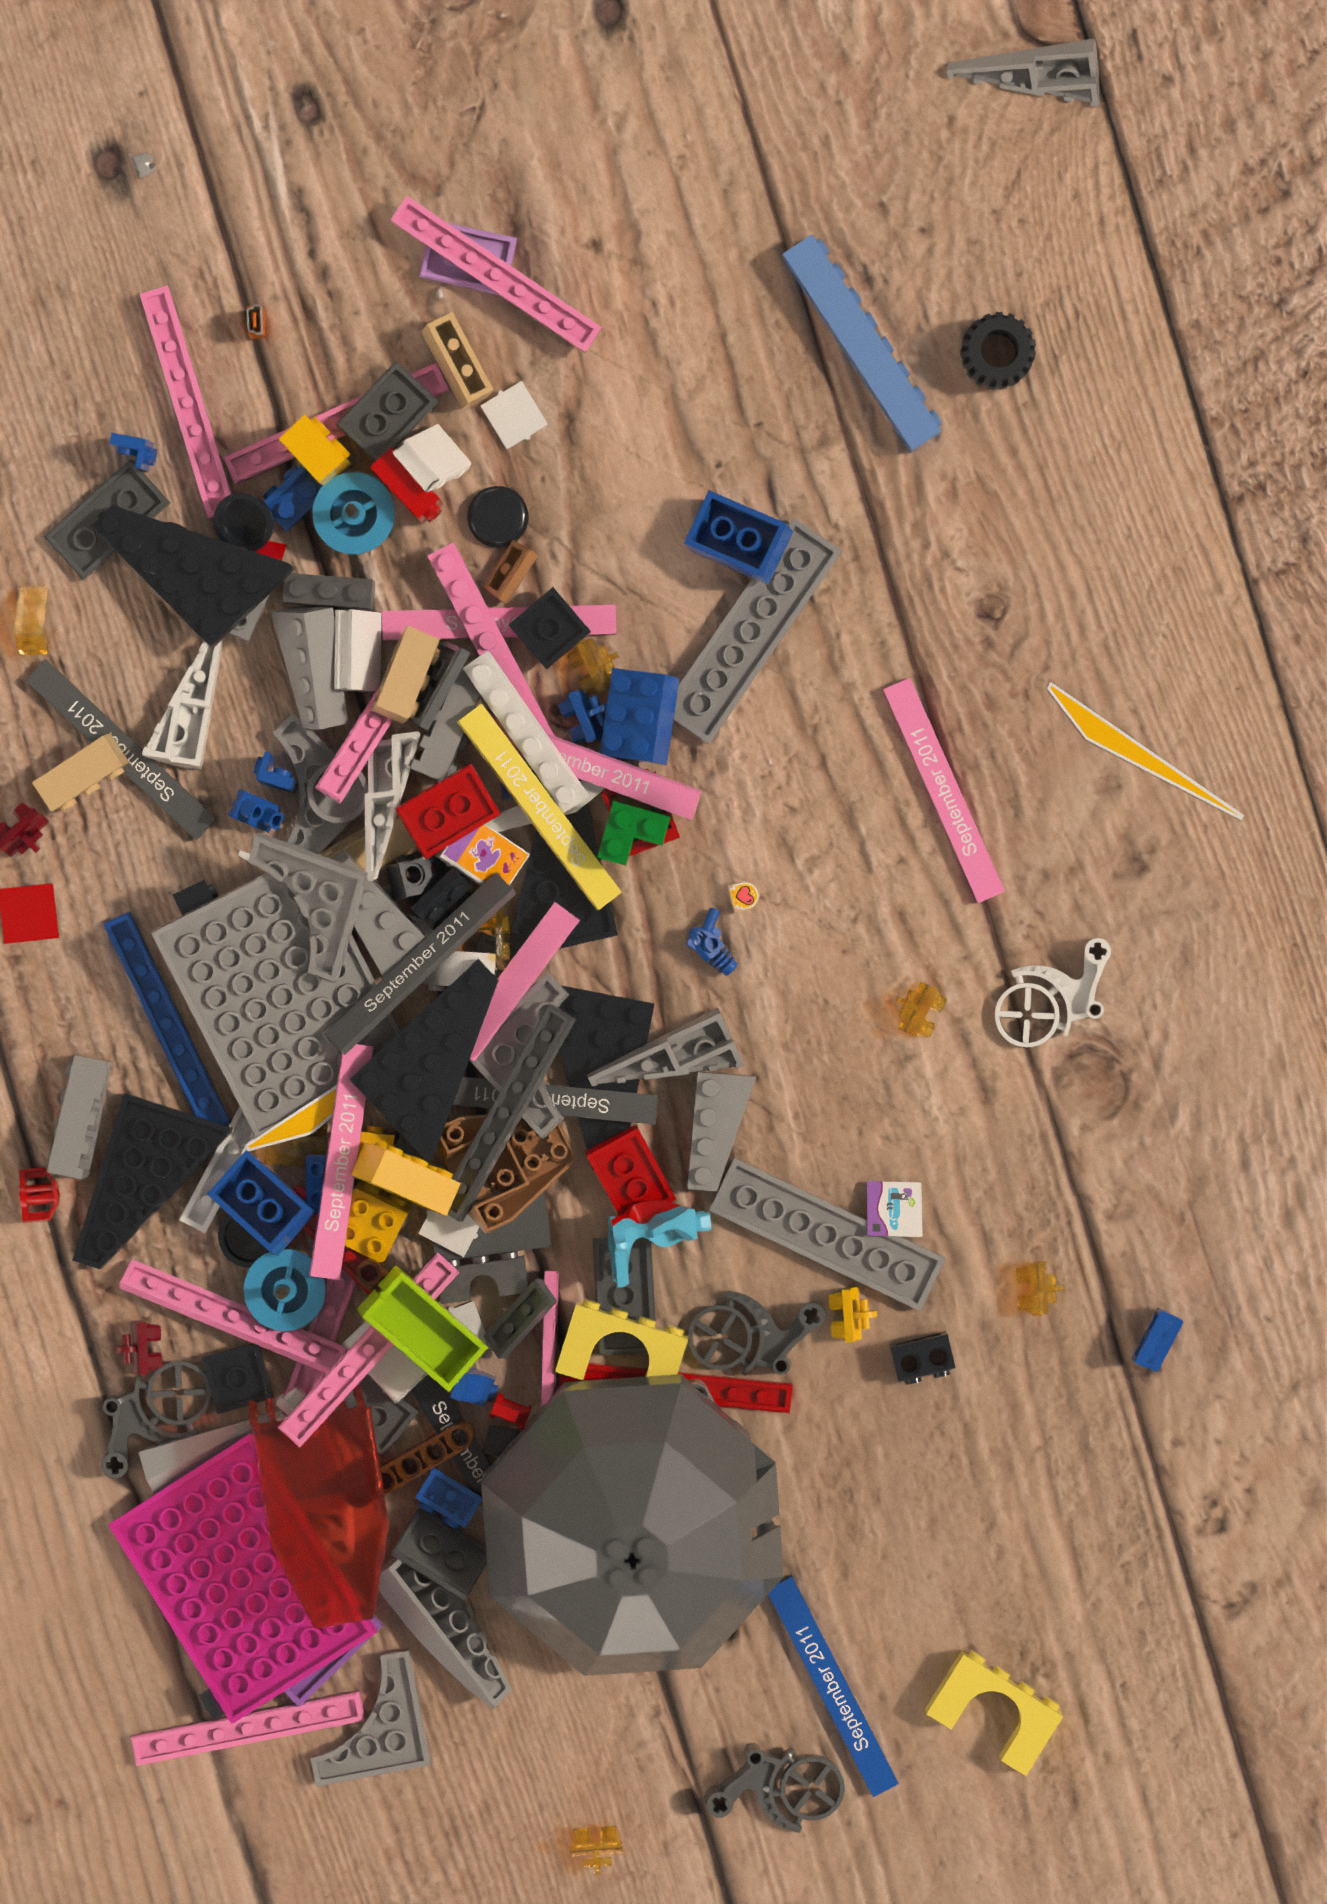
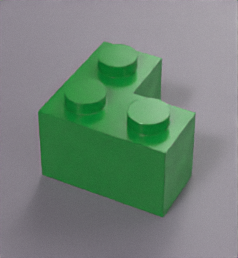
M613 801L597 858L627 866L634 838L663 846L671 817Z

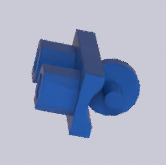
M586 689L569 693V698L559 704V708L565 718L577 715L580 725L570 729L573 742L587 741L589 743L602 739L603 730L601 725L605 721L603 712L606 711L607 704L600 705L597 696L589 698Z
M241 789L238 790L237 799L233 802L234 807L227 815L267 833L270 832L271 828L278 830L284 818V814L279 812L281 806Z

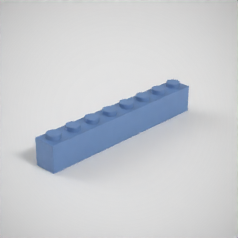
M810 235L784 252L782 259L909 452L912 453L941 433L942 430L939 426L942 425V422L934 410L929 412L923 402L926 400V397L917 385L912 387L907 379L910 373L903 362H896L891 355L894 349L885 336L880 338L875 328L878 325L870 312L864 314L858 305L862 301L853 287L848 289L842 279L845 278V274L837 263L832 265L826 255L829 254V250L821 238L816 240L813 235Z

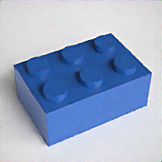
M708 490L684 544L690 551L769 585L793 531L785 522Z
M612 668L600 753L615 759L667 765L680 678L666 674Z
M247 1150L207 1193L258 1242L276 1256L283 1251L317 1213L263 1162Z

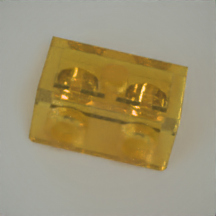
M323 1124L311 1135L265 1147V1163L306 1167L307 1155H325L328 1125Z

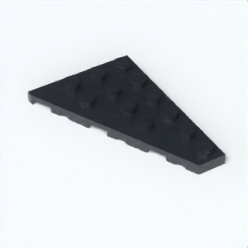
M114 505L91 525L211 649L221 642L295 570L287 562Z
M587 803L579 811L565 816L597 858L599 850ZM537 829L505 955L507 961L513 959L555 902L580 920L559 949L618 935L611 902L607 903L600 910H596Z
M477 959L349 1079L428 1163L434 1157L499 981L480 959Z
M561 985L569 996L561 1003L559 1008L576 1019L559 1049L569 1087L637 1093L640 1079L626 1080L623 1083L610 1082L591 1086L587 1074L647 1044L655 1003ZM578 1117L587 1150L631 1127V1122Z
M124 1093L72 1260L97 1269H103L232 1133L233 1127Z

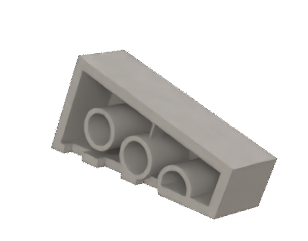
M466 664L463 665L434 718L429 732L427 731L423 736L418 753L420 755L418 760L414 759L410 767L414 771L439 781L458 770L459 763L455 762L459 751L465 752L470 739L457 721L476 708L482 697L463 670Z
M345 849L332 859L366 872ZM366 880L354 927L384 978L426 936L422 928L375 880Z
M698 1071L687 1189L717 1192L756 1076Z

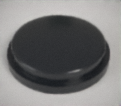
M492 486L480 491L473 498L468 508L467 520L472 534L478 541L489 547L502 548L509 546L513 539L518 541L523 536L528 526L529 513L525 501L517 492L504 486Z
M248 492L232 493L217 505L214 512L213 524L215 532L223 542L251 551H257L268 543L273 534L274 518L268 505L254 494Z
M229 1214L224 1218L219 1227L218 1242L222 1253L230 1262L240 1267L250 1268L258 1258L269 1252Z

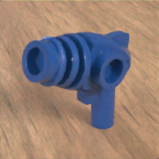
M709 908L702 928L693 927L690 929L686 945L694 950L703 961H709L708 965L713 966L715 969L719 968L718 972L727 976L737 967L738 963L734 957H730L731 953L727 952V947L722 948L724 943L719 939L721 931L715 927L720 911L715 908Z

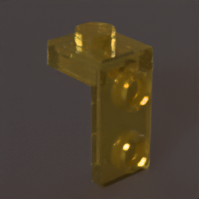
M47 586L19 587L14 627L18 654L31 656L48 654V640L45 630L49 594Z
M501 907L477 931L496 930L498 969L505 970V960H510L509 942H505V934L510 933L509 916L503 915Z

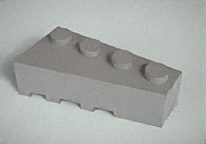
M298 606L271 612L302 727L304 729L321 730L348 724L344 690H334L335 619L333 607Z
M75 1055L73 1060L68 1061L65 1077H69L67 1088H63L61 1093L60 1106H62L60 1117H57L54 1134L56 1135L49 1153L47 1173L77 1179L90 1176L112 1061L82 1055Z

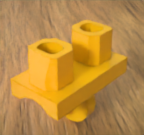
M849 1287L829 1295L830 1309L843 1310L844 1320H834L831 1322V1336L845 1339V1343L861 1340L862 1329H870L869 1318L877 1317V1310H869L868 1299L860 1300L859 1287Z

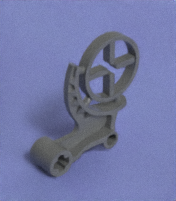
M728 1290L726 1305L708 1307L693 1319L688 1332V1343L694 1357L701 1364L711 1369H729L740 1363L745 1368L742 1372L744 1376L755 1365L771 1368L775 1373L784 1375L792 1366L791 1360L787 1355L799 1341L825 1322L826 1310L820 1303L809 1302L800 1309L790 1328L782 1331L778 1329L770 1313L758 1301L745 1294ZM737 1301L743 1304L753 1314L758 1325L751 1326L745 1315L733 1307L734 1302ZM813 1308H816L818 1310L817 1316L820 1320L819 1322L814 1320L810 1323L807 1321L808 1315L805 1312L807 1309L811 1311ZM713 1310L732 1312L721 1329L722 1334L728 1332L737 1316L743 1321L747 1330L748 1340L746 1348H743L729 1338L723 1340L724 1344L742 1354L737 1360L729 1364L718 1365L709 1362L720 1345L718 1340L714 1341L704 1358L700 1356L694 1345L693 1333L695 1326L711 1336L717 1335L716 1330L699 1320L704 1314ZM760 1332L759 1348L754 1360L750 1364L745 1358L752 1346L753 1333ZM778 1361L786 1362L787 1369L780 1370L777 1366Z
M184 1360L165 1363L163 1367L153 1373L149 1383L142 1382V1376L137 1375L134 1391L119 1397L111 1395L105 1399L103 1410L107 1415L113 1416L112 1434L101 1465L102 1471L107 1477L113 1479L120 1478L127 1471L129 1463L127 1438L131 1434L136 1433L159 1443L198 1434V1430L194 1428L193 1422L206 1412L211 1400V1390L206 1373L199 1366ZM175 1366L177 1389L182 1387L181 1366L192 1368L198 1372L206 1384V1388L184 1390L185 1396L207 1395L202 1409L188 1419L183 1417L182 1397L177 1398V1420L170 1419L161 1414L153 1403L152 1398L172 1397L175 1395L174 1390L152 1391V1385L156 1377L169 1367ZM139 1388L147 1390L148 1404L155 1414L151 1419L147 1417L141 1406ZM113 1401L117 1404V1408L111 1410L107 1407V1403ZM162 1420L171 1425H186L188 1431L172 1432L162 1429L155 1424ZM112 1457H117L118 1462H123V1466H119L118 1471H113V1467L110 1465L107 1466V1462H111Z
M749 1743L744 1749L747 1760L737 1772L727 1777L721 1785L710 1786L704 1794V1800L708 1812L712 1816L723 1818L731 1812L733 1804L746 1789H751L755 1792L761 1808L772 1821L787 1830L800 1833L803 1819L811 1821L820 1820L836 1811L844 1797V1780L838 1767L826 1757L811 1754L794 1759L793 1754L795 1750L792 1747L778 1756L761 1750L760 1746L756 1743ZM753 1753H758L755 1757H750ZM787 1761L789 1765L781 1776L780 1789H773L776 1774ZM820 1762L825 1764L813 1779L816 1786L820 1785L831 1769H833L838 1777L839 1791L835 1800L821 1789L815 1788V1794L830 1805L821 1812L804 1813L799 1811L811 1796V1792L808 1789L802 1793L793 1806L786 1798L785 1786L789 1775L805 1787L810 1786L809 1781L794 1770L803 1763ZM722 1797L724 1803L722 1805L717 1803L715 1806L713 1799H720ZM774 1797H782L787 1809L796 1816L794 1821L782 1814L774 1801Z

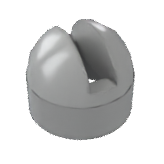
M142 153L132 156L133 165L139 179L151 175L156 168V164L151 163L154 158L150 154Z

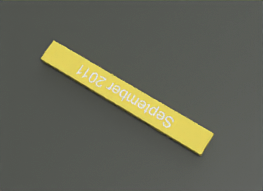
M480 704L457 721L595 909L600 910L622 893L485 707Z

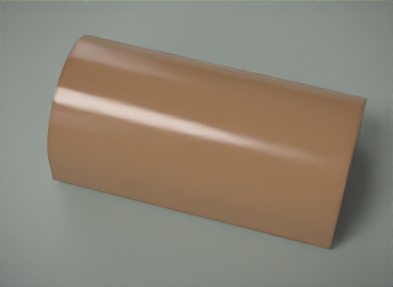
M513 539L482 589L507 605L537 559L538 554Z

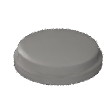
M330 763L320 767L309 781L307 790L309 804L315 814L327 822L335 824L350 822L356 819L365 809V794L368 793L367 780L362 772H360L342 802L338 804L315 789V786Z

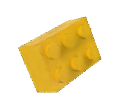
M303 415L279 440L320 484L325 486L333 477L341 474L352 464L347 459L351 454L335 438L330 441L327 436L331 432L318 418L313 416L310 419Z
M376 1141L375 1146L364 1143L351 1176L422 1208L447 1216L461 1184L451 1179L452 1173L439 1167L431 1166L428 1162L414 1156H409L403 1153L404 1151L388 1144L385 1145Z

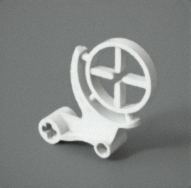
M1094 938L1087 943L1084 954V974L1078 980L1072 979L1063 972L1047 966L1033 965L1011 970L1017 985L1012 986L1002 994L995 1009V1022L1001 1035L1014 1045L1034 1047L1046 1042L1056 1029L1064 1030L1063 1036L1067 1037L1072 1021L1086 1017L1094 1019L1101 1017L1104 1013V1007L1101 1002L1094 1000L1098 981L1106 961L1111 955L1109 943L1101 938ZM1094 943H1101V947L1107 950L1106 955H1101L1102 959L1097 960L1094 954L1089 953V949L1094 947ZM1022 975L1041 977L1054 986L1048 991L1038 984L1024 983ZM1019 988H1025L1026 1011H1029L1031 1008V988L1038 989L1046 994L1054 1006L1055 1013H1032V1018L1055 1019L1050 1032L1035 1042L1029 1043L1030 1021L1028 1019L1024 1021L1023 1042L1011 1038L1004 1031L1000 1022V1017L1021 1018L1023 1016L1022 1012L1000 1011L1002 1002L1007 995ZM1059 991L1067 1007V1024L1059 1022V1007L1054 998V995ZM1093 1004H1097L1101 1008L1100 1013L1097 1015L1090 1013L1089 1008Z

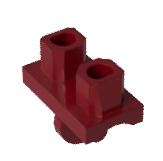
M21 803L13 812V815L19 820L18 823L12 828L6 822L0 823V850L10 857L18 851L23 855L29 848L37 853L41 848L36 842L43 836L40 830L49 823L43 814Z
M141 1320L131 1321L132 1345L131 1334H122V1345L114 1346V1353H123V1364L132 1363L131 1353H133V1373L139 1374V1376L148 1375V1371L163 1367L161 1352L147 1353V1342L161 1341V1326L149 1324Z

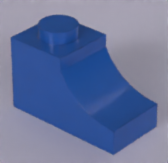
M471 1367L455 1384L450 1398L484 1407L487 1400L493 1401L499 1387L493 1384L496 1376Z

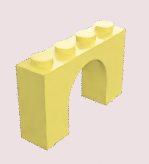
M583 1299L582 1303L576 1302L555 1372L583 1380L596 1343L610 1333L626 1332L640 1339L648 1351L649 1365L645 1377L678 1374L688 1342V1336L683 1335V1329L667 1325L666 1329L655 1326L656 1321L641 1316L639 1320H634L627 1317L628 1312L616 1308H611L610 1312L599 1309V1303Z
M961 1650L926 1706V1714L952 1730L969 1701L978 1694L996 1691L1007 1695L1016 1703L1019 1719L1014 1732L999 1756L1002 1762L1027 1776L1063 1718L1061 1711L1058 1710L1060 1705L1046 1696L1043 1700L1034 1695L1035 1690L1022 1681L1019 1684L1008 1679L1010 1674L1002 1668L995 1666L992 1669L984 1664L986 1659L971 1650L968 1654Z

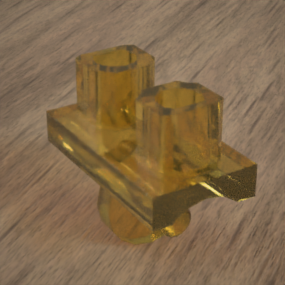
M594 639L576 644L577 648L568 654L567 657L574 669L586 665L590 675L579 680L583 692L586 694L608 690L611 680L610 674H612V668H615L613 661L619 658L618 652L609 655L606 646L603 645L597 648Z
M920 982L916 992L909 989L905 999L897 996L895 1002L902 1005L898 1016L903 1018L898 1029L914 1037L917 1035L930 1037L935 1023L925 1019L930 1008L940 1013L947 999L938 993L939 989Z
M1036 1261L1030 1263V1265L1016 1268L1017 1283H1031V1294L1018 1295V1310L1032 1312V1316L1047 1314L1048 1303H1057L1056 1292L1065 1291L1064 1284H1056L1055 1273L1046 1274V1261Z
M616 1826L601 1827L602 1842L590 1843L589 1828L574 1829L572 1844L569 1845L571 1857L593 1856L594 1858L582 1859L583 1868L594 1867L595 1876L601 1875V1867L612 1866V1858H600V1855L623 1854V1843L619 1841Z

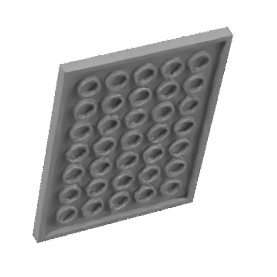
M268 872L150 931L256 1138L337 1085L342 1052L325 1033L376 986L352 935L350 936L339 979L336 982L308 972L311 952V931L307 917L303 916L294 899L295 895L283 881L279 882ZM391 1012L357 1043L359 1045L373 1046L372 1058L400 1032Z

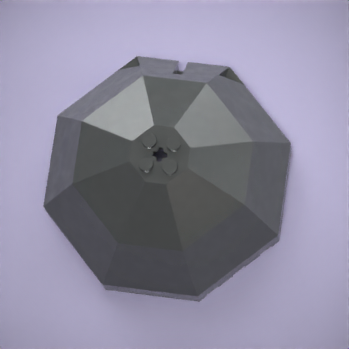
M682 1374L564 1382L550 1400L532 1417L526 1427L507 1445L494 1463L482 1474L481 1488L490 1598L584 1676L702 1668L784 1577L780 1525H774V1521H771L772 1518L779 1515L776 1462L751 1442L748 1430L722 1411L721 1407L708 1396L696 1389ZM757 1527V1536L752 1538L751 1529ZM631 1552H634L637 1558H641V1561L637 1562L636 1566H630L629 1563L624 1562V1559L628 1558Z

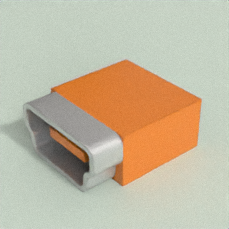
M260 305L247 306V329L251 339H266L265 310Z

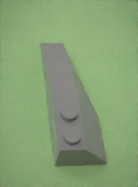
M395 1557L390 1559L370 1578L423 1646L456 1679L491 1709L495 1708L512 1691L496 1657L491 1656L486 1646L488 1640L484 1632H479L472 1618L475 1614L471 1606H466L462 1598Z

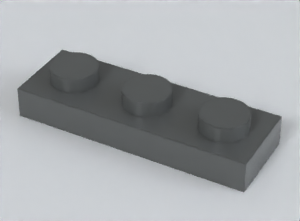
M535 1279L483 1336L498 1359L506 1358L557 1303V1300L542 1279Z

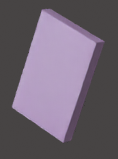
M448 223L512 266L517 238ZM425 246L419 278L498 295Z

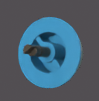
M347 472L333 477L325 486L321 487L313 504V523L320 538L332 549L351 555L363 554L377 548L390 534L395 518L394 503L386 487L376 478L365 473Z
M283 1249L278 1256L271 1252L264 1254L250 1267L244 1282V1298L250 1313L262 1325L273 1330L292 1331L304 1327L318 1315L325 1301L326 1284L324 1278L309 1276L312 1260L309 1256L296 1250Z

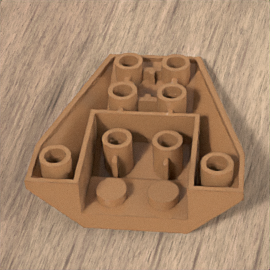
M487 1114L459 1117L445 1124L438 1146L446 1171L454 1175ZM521 1117L468 1212V1215L485 1233L511 1223L578 1160L560 1124L543 1139Z

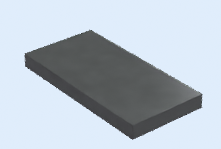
M132 459L126 462L44 536L83 581L117 552L91 526L106 510L114 505L154 519L171 504L144 472L135 468L136 463Z
M545 1192L511 1223L488 1233H485L479 1227L477 1231L478 1237L473 1239L464 1257L433 1242L434 1254L438 1252L446 1260L551 1247Z
M608 1237L593 1238L596 1302L600 1304L599 1309L610 1312L611 1308H616L628 1312L627 1317L634 1320H639L641 1316L656 1321L651 1241L644 1237L634 1241L629 1256V1284L625 1287L617 1288V1284L613 1282ZM626 1332L610 1333L598 1341L599 1356L648 1353L640 1339Z

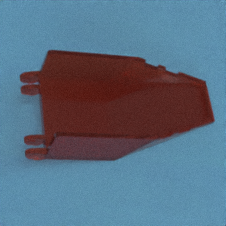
M359 1383L353 1389L356 1408L346 1409L344 1399L338 1405L339 1410L333 1411L300 1448L278 1429V1426L285 1419L276 1421L272 1398H266L265 1406L269 1422L258 1423V1409L255 1400L248 1402L249 1428L262 1513L270 1544L314 1629L374 1618L389 1521L371 1407L366 1406Z

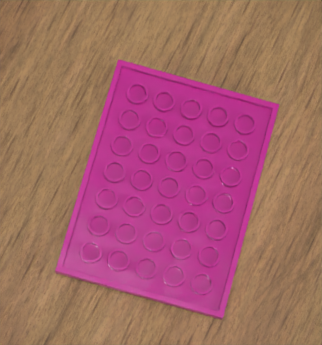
M254 1432L248 1434L108 1524L231 1725L378 1632Z

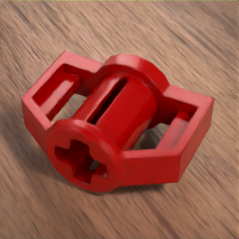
M45 1167L19 1170V1197L22 1208V1222L51 1221L60 1204L58 1182L50 1173H47ZM49 1177L52 1181L50 1184L31 1186L27 1184V1179ZM53 1204L50 1211L34 1213L29 1211L30 1206Z
M498 1393L489 1417L493 1419L495 1416L519 1425L520 1430H523L532 1406H523L504 1398V1394Z

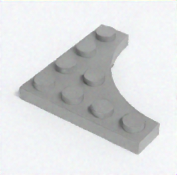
M292 713L273 732V735L281 742L292 760L299 782L298 818L286 843L320 854L351 821L342 824L330 823L318 817L312 810L307 796L309 781L320 767L331 763L336 753L311 729H304L301 719Z
M259 832L255 835L248 863L268 872L279 882L283 881L295 895L294 899L303 916L307 917L311 931V952L308 972L336 982L339 979L368 873Z
M548 972L522 997L475 1062L469 1059L499 1093L548 1005L553 1004L559 1008L561 1003L569 996L566 990ZM544 1078L522 1115V1118L543 1139L565 1119L552 1102Z
M410 1648L380 1655L382 1667L380 1691L374 1709L363 1726L341 1745L324 1753L311 1756L316 1787L431 1765Z

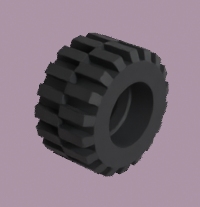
M996 312L995 315H990L989 313L980 320L977 319L973 322L972 326L967 330L962 341L960 356H962L963 369L966 368L968 371L967 375L970 379L974 378L977 381L976 384L980 386L982 384L988 386L987 389L994 390V388H1000L1001 390L1006 389L1007 386L1016 385L1027 375L1035 359L1036 342L1035 339H1032L1031 335L1033 333L1031 329H1027L1024 326L1025 322L1022 319L1018 321L1014 318L1015 315L1010 313L1008 316L1003 315V312ZM1002 335L1012 342L1015 348V357L1008 366L994 367L983 359L981 345L987 337Z

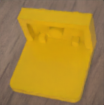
M360 1180L352 1193L345 1246L378 1262H384L413 1205L405 1199L389 1194L376 1186Z

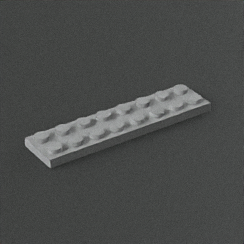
M795 518L789 524L793 534L769 585L754 578L751 579L678 686L674 721L708 744L711 743L842 552V550Z
M735 1157L709 1211L919 1311H921L946 1259L901 1236H868L867 1220Z

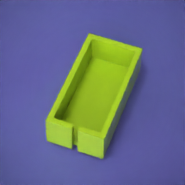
M396 1265L380 1282L379 1286L382 1290L379 1293L373 1290L357 1308V1311L367 1322L449 1392L488 1347L476 1334Z

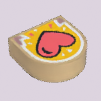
M742 881L727 885L734 914L750 910L759 902L760 893L753 883Z

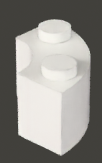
M455 951L421 984H428V990L444 991L446 986H450L477 959H480L495 975L496 954Z

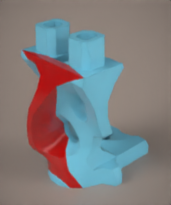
M651 1200L631 1205L622 1215L609 1216L607 1241L611 1259L613 1282H616L617 1288L625 1287L629 1284V1256L631 1247L636 1239L644 1237L661 1247H669L682 1240L697 1239V1232L711 1230L710 1213L695 1211V1209L672 1202Z

